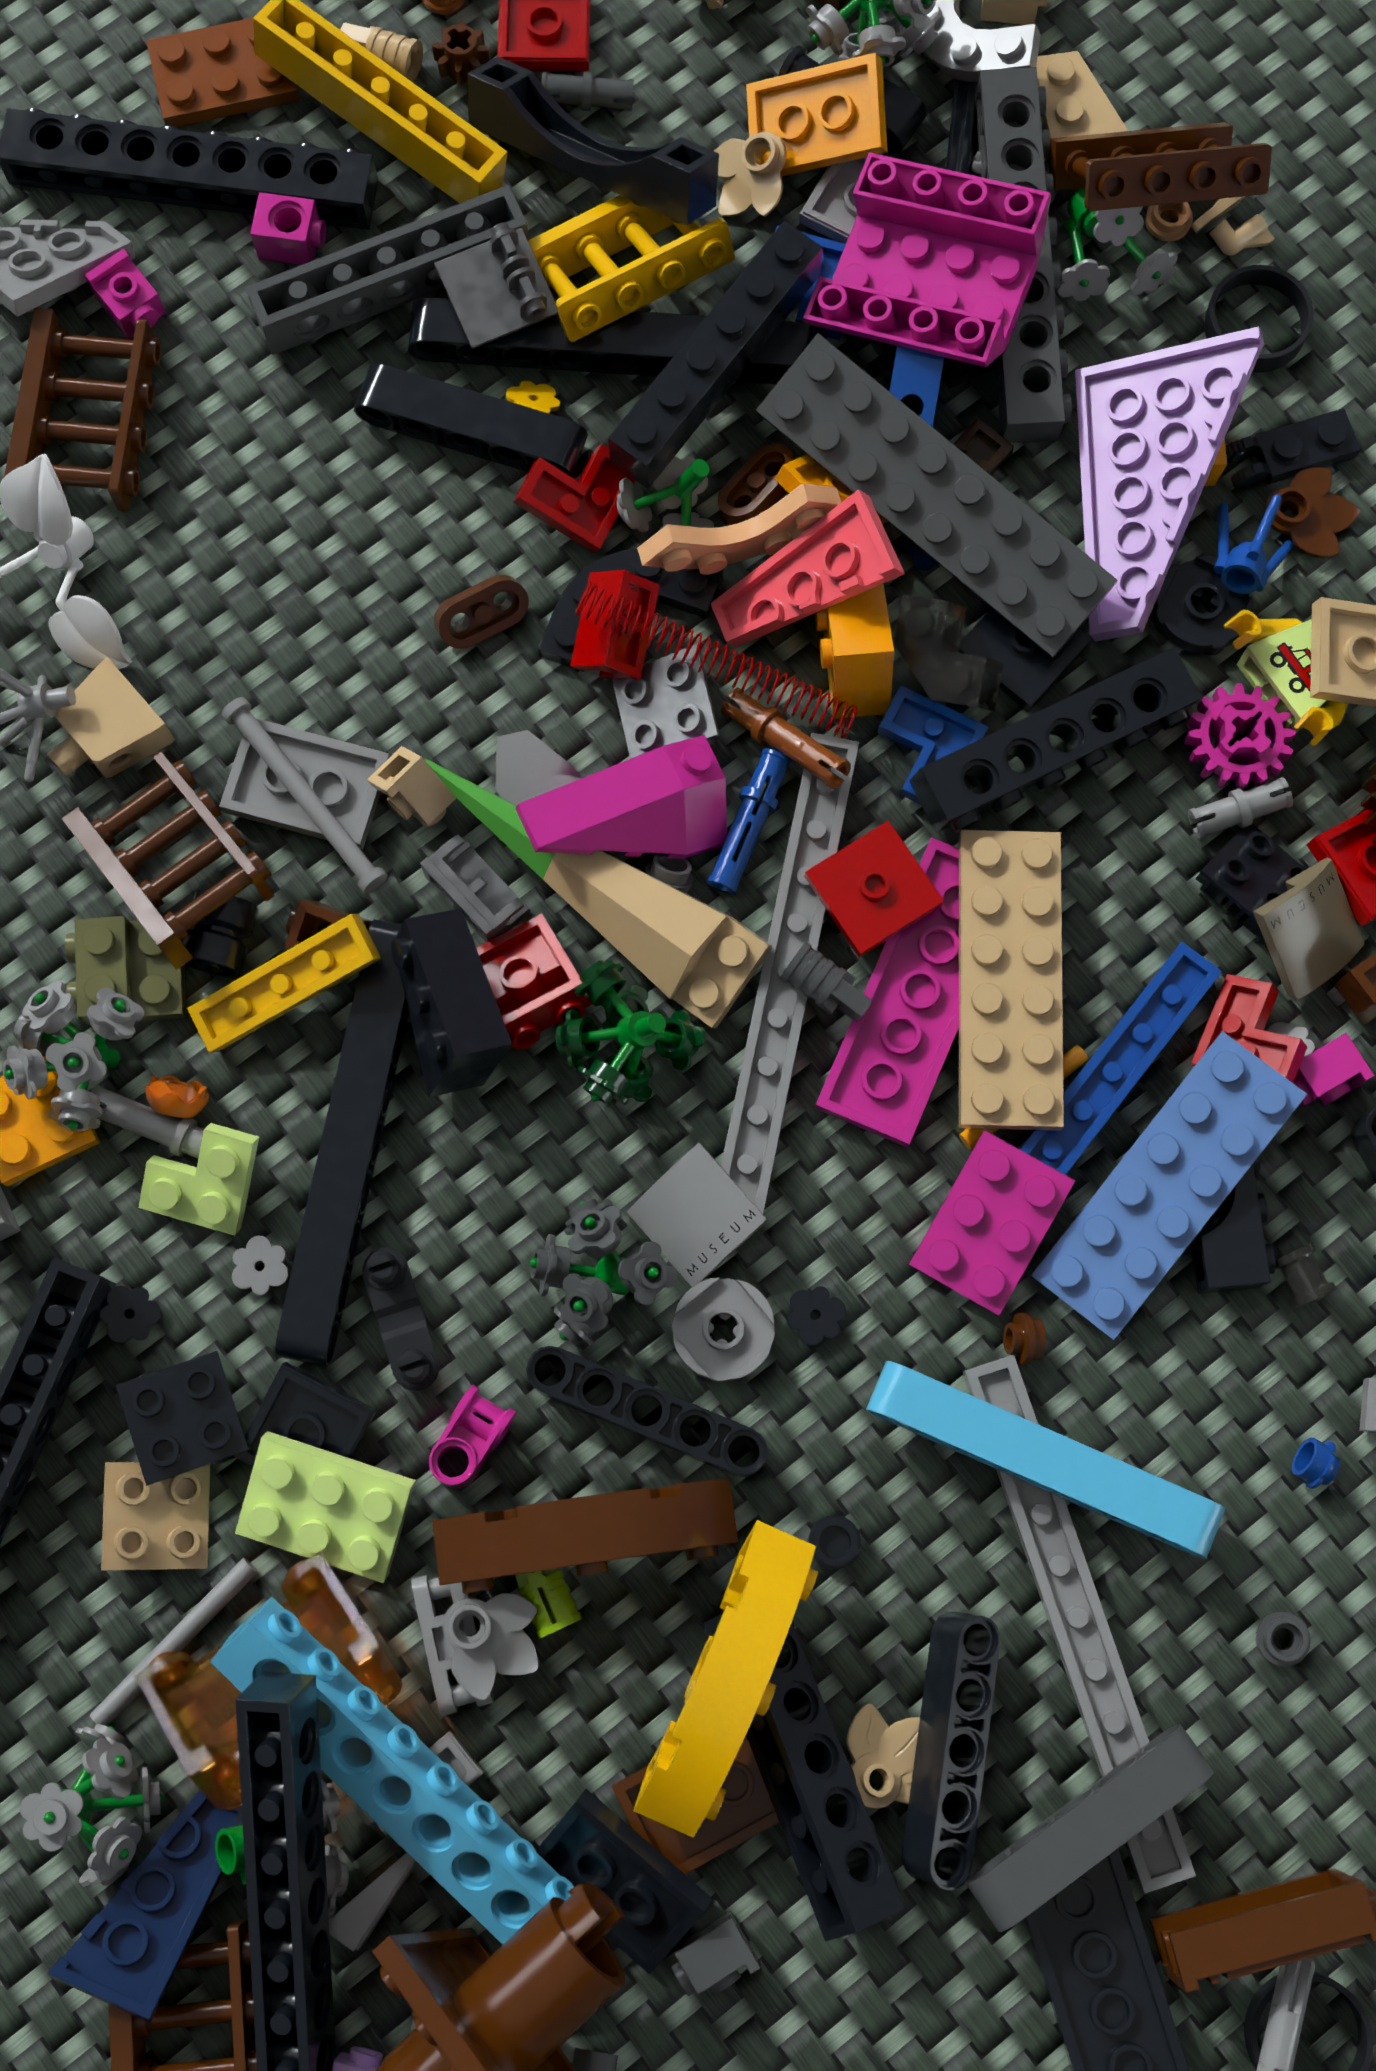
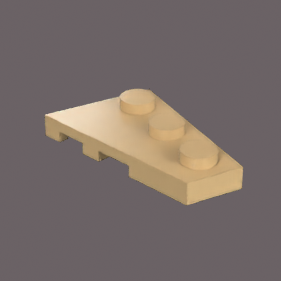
M1078 51L1038 56L1036 65L1038 86H1045L1046 113L1045 116H1041L1043 128L1049 130L1050 138L1128 131Z

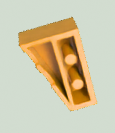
M881 584L815 613L816 630L823 631L824 639H820V658L822 669H827L830 701L834 697H838L839 704L846 700L847 709L854 704L858 708L856 717L885 715L891 704L894 646L884 585ZM837 699L831 704L832 714L834 713ZM845 703L838 709L834 719L842 717ZM852 708L847 712L844 718H847Z

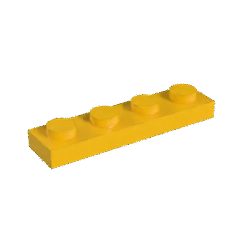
M349 914L187 1009L208 1052H219L382 958L360 914Z

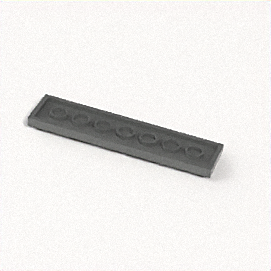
M819 333L756 409L758 415L852 493L861 490L869 495L877 513L1052 659L1117 584L1118 580Z

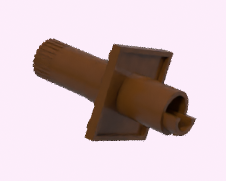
M585 1882L570 1889L568 1892L571 1896L566 1901L553 1897L493 1955L473 1928L389 1935L372 1952L382 1965L380 1975L384 1983L397 1996H404L414 2010L412 2015L414 2016L416 2028L383 2059V2063L375 2071H577L559 2046L625 1984L623 1969L616 1955L603 1938L625 1917V1914L601 1889L589 1882Z

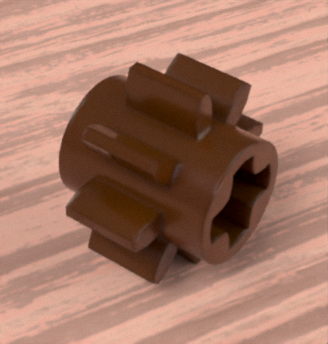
M465 22L448 28H441L442 43L436 42L432 44L434 60L438 61L440 77L443 78L449 75L454 81H457L458 85L468 82L467 73L480 67V64H485L491 60L489 47L485 46L483 31L480 29L474 32L472 28L465 25Z

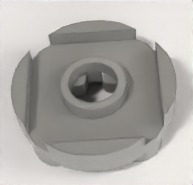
M710 1278L694 1285L679 1301L672 1323L674 1346L682 1362L698 1376L718 1383L739 1380L756 1371L768 1357L775 1336L774 1317L768 1301L753 1285L738 1279ZM719 1316L720 1319L726 1321L732 1317L736 1321L737 1325L732 1330L736 1338L732 1342L728 1343L723 1338L716 1342L710 1337V1334L714 1331V1326L711 1323L713 1318Z

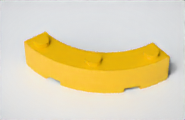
M759 1520L756 1521L738 1553L728 1586L719 1607L724 1611L714 1636H709L687 1685L684 1694L685 1704L677 1722L671 1720L663 1739L646 1769L634 1806V1812L693 1838L705 1818L711 1821L715 1820L726 1793V1789L721 1787L738 1754L755 1713L764 1716L774 1696L776 1685L769 1682L785 1642L799 1600L806 1602L814 1587L818 1571L810 1568L816 1549L815 1545Z

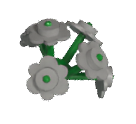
M96 1724L94 1729L89 1727L77 1728L75 1732L92 1749L83 1754L82 1763L84 1767L72 1789H61L59 1784L51 1782L42 1788L41 1794H29L22 1800L20 1805V1813L27 1820L23 1826V1835L29 1840L38 1839L43 1849L56 1851L64 1846L67 1836L78 1834L92 1852L87 1861L89 1869L79 1878V1883L82 1887L90 1884L96 1886L100 1883L107 1885L118 1879L128 1868L135 1854L136 1845L142 1835L141 1827L131 1823L129 1819L123 1816L119 1817L112 1827L105 1826L98 1830L89 1824L93 1812L143 1806L144 1832L150 1833V1816L161 1814L160 1803H163L165 1800V1795L160 1792L159 1781L148 1782L147 1767L142 1768L143 1794L129 1795L131 1784L138 1779V1772L132 1762L133 1754L122 1744L124 1737L116 1732L114 1727ZM94 1788L100 1792L107 1790L112 1797L93 1799L90 1791Z

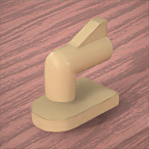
M1246 196L1218 199L1211 209L1191 225L1192 229L1198 234L1236 207ZM1259 214L1254 215L1235 230L1224 219L1209 233L1220 250L1228 256L1235 255L1244 248L1267 246L1275 239L1268 230L1265 219Z

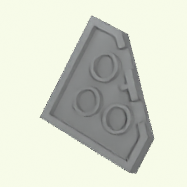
M21 219L20 227H0V303L17 317L26 312L34 311V308H38L40 305L64 293L74 291L80 285L88 282L85 274L120 250L124 249L130 259H134L135 254L132 242L105 221H86L85 229L60 228L59 220Z

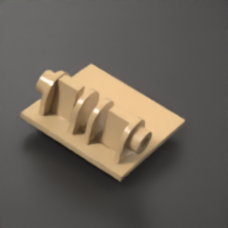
M105 1462L101 1571L208 1569L210 1464L146 1486L139 1462Z

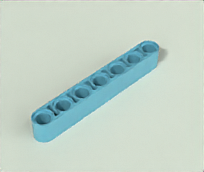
M885 1362L866 1408L869 1413L1203 1559H1207L1226 1509L1208 1498L895 1362Z

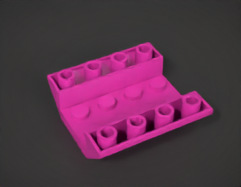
M869 152L853 191L857 211L856 220L833 278L829 279L819 276L803 316L804 323L987 367L1006 350L1037 270L1051 193Z

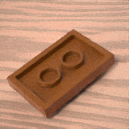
M253 18L146 40L165 126L181 127L300 101L297 85L254 54Z

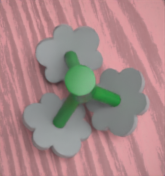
M675 456L653 483V487L658 491L644 496L642 489L638 485L634 486L628 478L620 480V493L617 495L616 502L620 517L631 529L637 528L641 533L648 531V522L652 520L650 505L660 501L667 509H676L681 505V514L671 513L663 517V526L660 530L667 524L714 528V523L711 520L700 518L697 513L691 512L692 507L697 503V494L703 493L708 486L707 475L710 471L709 465L702 459L695 460L692 457H685L681 461Z

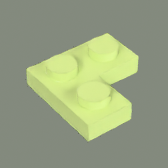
M210 1123L203 1131L197 1167L153 1155L146 1162L138 1208L235 1236L242 1228L259 1136Z

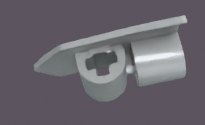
M529 730L497 736L495 790L502 799L515 806L581 779L580 773L571 764Z

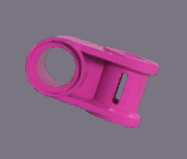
M472 1385L458 1403L446 1429L431 1451L429 1467L433 1476L441 1484L451 1489H461L470 1485L476 1479L490 1454L495 1451L516 1418L517 1411L512 1408L505 1411L481 1396L480 1388ZM477 1412L481 1416L493 1422V1424H488L479 1417L475 1416L473 1413ZM451 1450L464 1451L469 1457L467 1470L457 1477H448L441 1470L442 1458Z

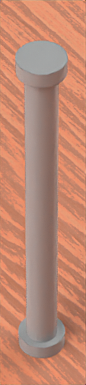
M238 697L227 704L221 713L222 717L228 724H235L357 876L359 879L358 887L364 894H368L380 887L386 881L388 875L381 867L375 868L324 805L250 712L252 706L245 697Z

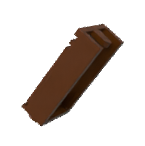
M1334 1868L1149 1918L1164 1974L1187 1993L1200 1989L1197 1980L1203 1978L1211 1984L1220 1982L1218 1974L1230 1980L1366 1943L1365 1938L1375 1942L1376 1894L1371 1887L1366 1888L1363 1881Z

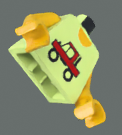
M1242 610L1224 624L1225 629L1231 628L1239 635L1233 641L1236 649L1242 648L1247 643H1252L1247 646L1237 666L1254 689L1257 686L1262 687V700L1267 702L1270 698L1277 696L1279 701L1274 708L1277 713L1290 712L1291 717L1283 726L1284 728L1295 730L1296 733L1302 728L1309 730L1314 737L1310 743L1316 746L1329 731L1341 723L1349 703L1310 698L1312 619L1305 622L1297 618L1258 619L1253 612Z

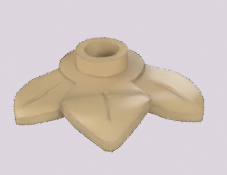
M771 132L753 134L746 141L736 138L725 141L714 150V152L719 153L718 177L725 179L719 201V214L723 217H735L748 212L754 207L758 213L766 217L777 206L782 195L783 182L780 172L786 162L787 152L785 144L778 136ZM771 151L767 161L761 165L760 161L763 154Z
M866 1704L855 1715L848 1729L846 1743L853 1759L851 1768L855 1774L856 1785L866 1808H884L893 1801L909 1804L920 1717L906 1718L888 1726L880 1712L872 1704ZM873 1770H877L883 1777V1785L878 1791L874 1790L869 1782V1776Z

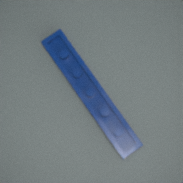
M1181 941L1064 1092V1127L1062 1130H1035L1020 1150L1066 1175L1222 971Z

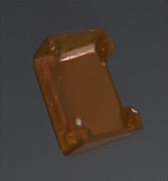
M319 1552L312 1558L300 1561L291 1567L281 1588L287 1601L281 1604V1606L292 1612L298 1618L300 1624L325 1648L331 1650L338 1657L340 1663L364 1686L372 1689L380 1702L385 1706L390 1704L400 1693L403 1686L402 1680L322 1553ZM222 1645L196 1662L186 1652L175 1653L170 1651L162 1653L155 1657L147 1668L136 1674L135 1678L189 1778L216 1808L220 1810L237 1808L241 1806L235 1699L241 1692L210 1663Z

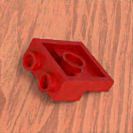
M542 913L476 948L511 1039L512 1045L510 1048L514 1047L517 1050H523L533 1046L539 1040L540 1032L557 1023L559 1025L564 1024L568 1010H577L582 1018L585 1008L592 1005L589 999H585L583 995L577 997L574 993L575 989L582 983L579 980L580 976Z

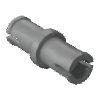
M1280 777L1275 781L1244 792L1238 788L1229 791L1228 797L1198 808L1188 809L1190 825L1197 823V827L1192 829L1197 839H1201L1206 835L1235 825L1244 828L1252 825L1255 818L1284 808L1293 807L1291 791L1281 794L1285 788L1289 787L1284 777Z

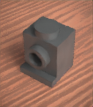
M731 1911L676 1945L675 1956L679 1962L671 1966L687 1996L694 1992L700 1994L710 1988L713 1994L723 1991L741 1977L737 1969L743 1965H746L750 1974L760 1969L759 1959Z

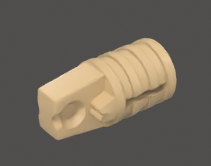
M343 23L341 31L411 82L415 80L423 60V44L420 40L409 39L407 36L397 35L395 32L386 31L380 27L370 26V28Z

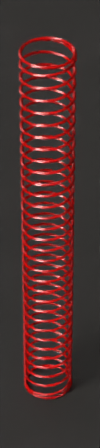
M592 582L588 583L575 615H580L595 589L585 618L586 620L589 619L597 602L604 593L594 624H597L612 598L603 628H605L621 601L612 632L615 631L623 614L630 605L620 636H623L639 608L629 641L633 638L642 619L648 612L638 644L641 643L650 624L656 617L646 648H649L658 629L665 620L655 653L674 624L664 656H666L674 639L682 629L672 660H675L682 644L691 632L681 665L684 663L696 639L700 636L689 668H692L699 652L708 640L706 652L698 673L717 644L714 658L707 673V676H709L716 660L726 647L715 680L718 679L724 665L734 652L729 672L724 681L725 685L733 668L743 655L742 663L732 688H735L741 673L751 660L747 678L741 689L742 693L750 676L760 663L759 672L749 696H752L759 679L768 668L764 686L758 696V700H760L768 682L777 671L776 680L766 704H769L774 690L786 675L784 686L775 704V708L778 707L783 693L794 679L793 688L783 712H786L792 696L803 683L802 691L793 709L792 716L795 715L804 694L811 687L809 700L801 714L800 720L804 718L813 697L820 691L817 705L808 723H812L820 703L828 695L827 704L819 719L817 728L821 726L829 706L837 699L834 713L825 731L828 732L836 712L845 703L844 712L834 731V736L837 735L845 715L852 708L842 727L840 738L843 739L849 732L858 710L854 704L847 709L846 700L839 704L838 697H834L830 701L829 692L821 698V689L813 693V686L809 685L804 690V681L799 682L796 686L795 677L791 678L787 683V673L782 674L779 678V670L776 669L770 675V665H767L761 672L762 662H757L753 667L754 659L750 657L744 664V653L740 654L735 660L736 649H733L727 656V645H724L718 653L719 641L714 642L709 649L710 637H707L701 644L702 634L699 633L692 641L693 629H690L683 638L684 625H681L674 635L676 621L671 622L665 631L668 621L667 616L657 626L659 619L657 612L648 623L650 616L649 608L638 621L642 608L641 604L635 608L630 616L633 606L631 600L621 613L624 603L623 596L619 598L612 610L615 592L609 596L603 606L607 593L606 588L601 591L594 603L598 585L595 584L588 594ZM851 714H852V718H851L850 724H849V726H848L846 732H845L844 735H843L845 726H846V724H847V722H848V720H849V718H850V716H851Z

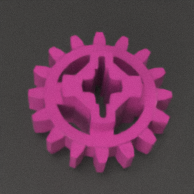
M1237 683L1231 695H1228L1227 691L1220 686L1212 696L1213 701L1205 696L1201 699L1196 707L1198 712H1193L1187 722V725L1194 730L1188 732L1184 743L1197 747L1188 759L1190 763L1203 761L1205 767L1200 774L1201 777L1206 778L1213 772L1219 776L1217 787L1223 788L1228 780H1235L1236 788H1240L1242 791L1247 786L1249 779L1252 780L1256 787L1264 785L1268 779L1267 774L1276 778L1284 768L1281 762H1287L1293 753V749L1286 744L1293 740L1296 732L1295 730L1283 727L1291 717L1289 711L1281 713L1275 711L1274 708L1279 701L1277 696L1270 698L1267 702L1262 700V687L1257 686L1252 694L1249 695L1245 694L1242 683ZM1265 726L1269 732L1270 739L1265 736ZM1247 729H1251L1245 738L1241 741L1237 740L1232 746H1229L1233 737H1236L1239 733L1243 734ZM1209 734L1215 739V749L1210 742Z

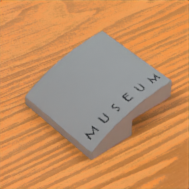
M699 1142L658 1179L627 1211L650 1240L660 1245L663 1255L691 1287L704 1281L732 1256V1252L768 1221Z

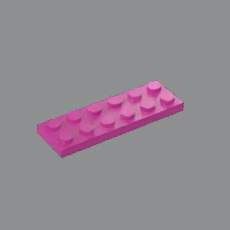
M932 837L919 865L944 900L943 906L886 941L864 991V995L872 1000V1003L859 1021L856 1022L852 1019L815 1105V1109L906 1148L910 1145L959 1028V848Z

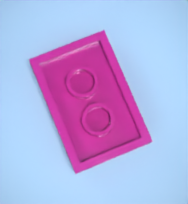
M984 1130L909 1265L999 1316L1074 1185L1075 1180Z

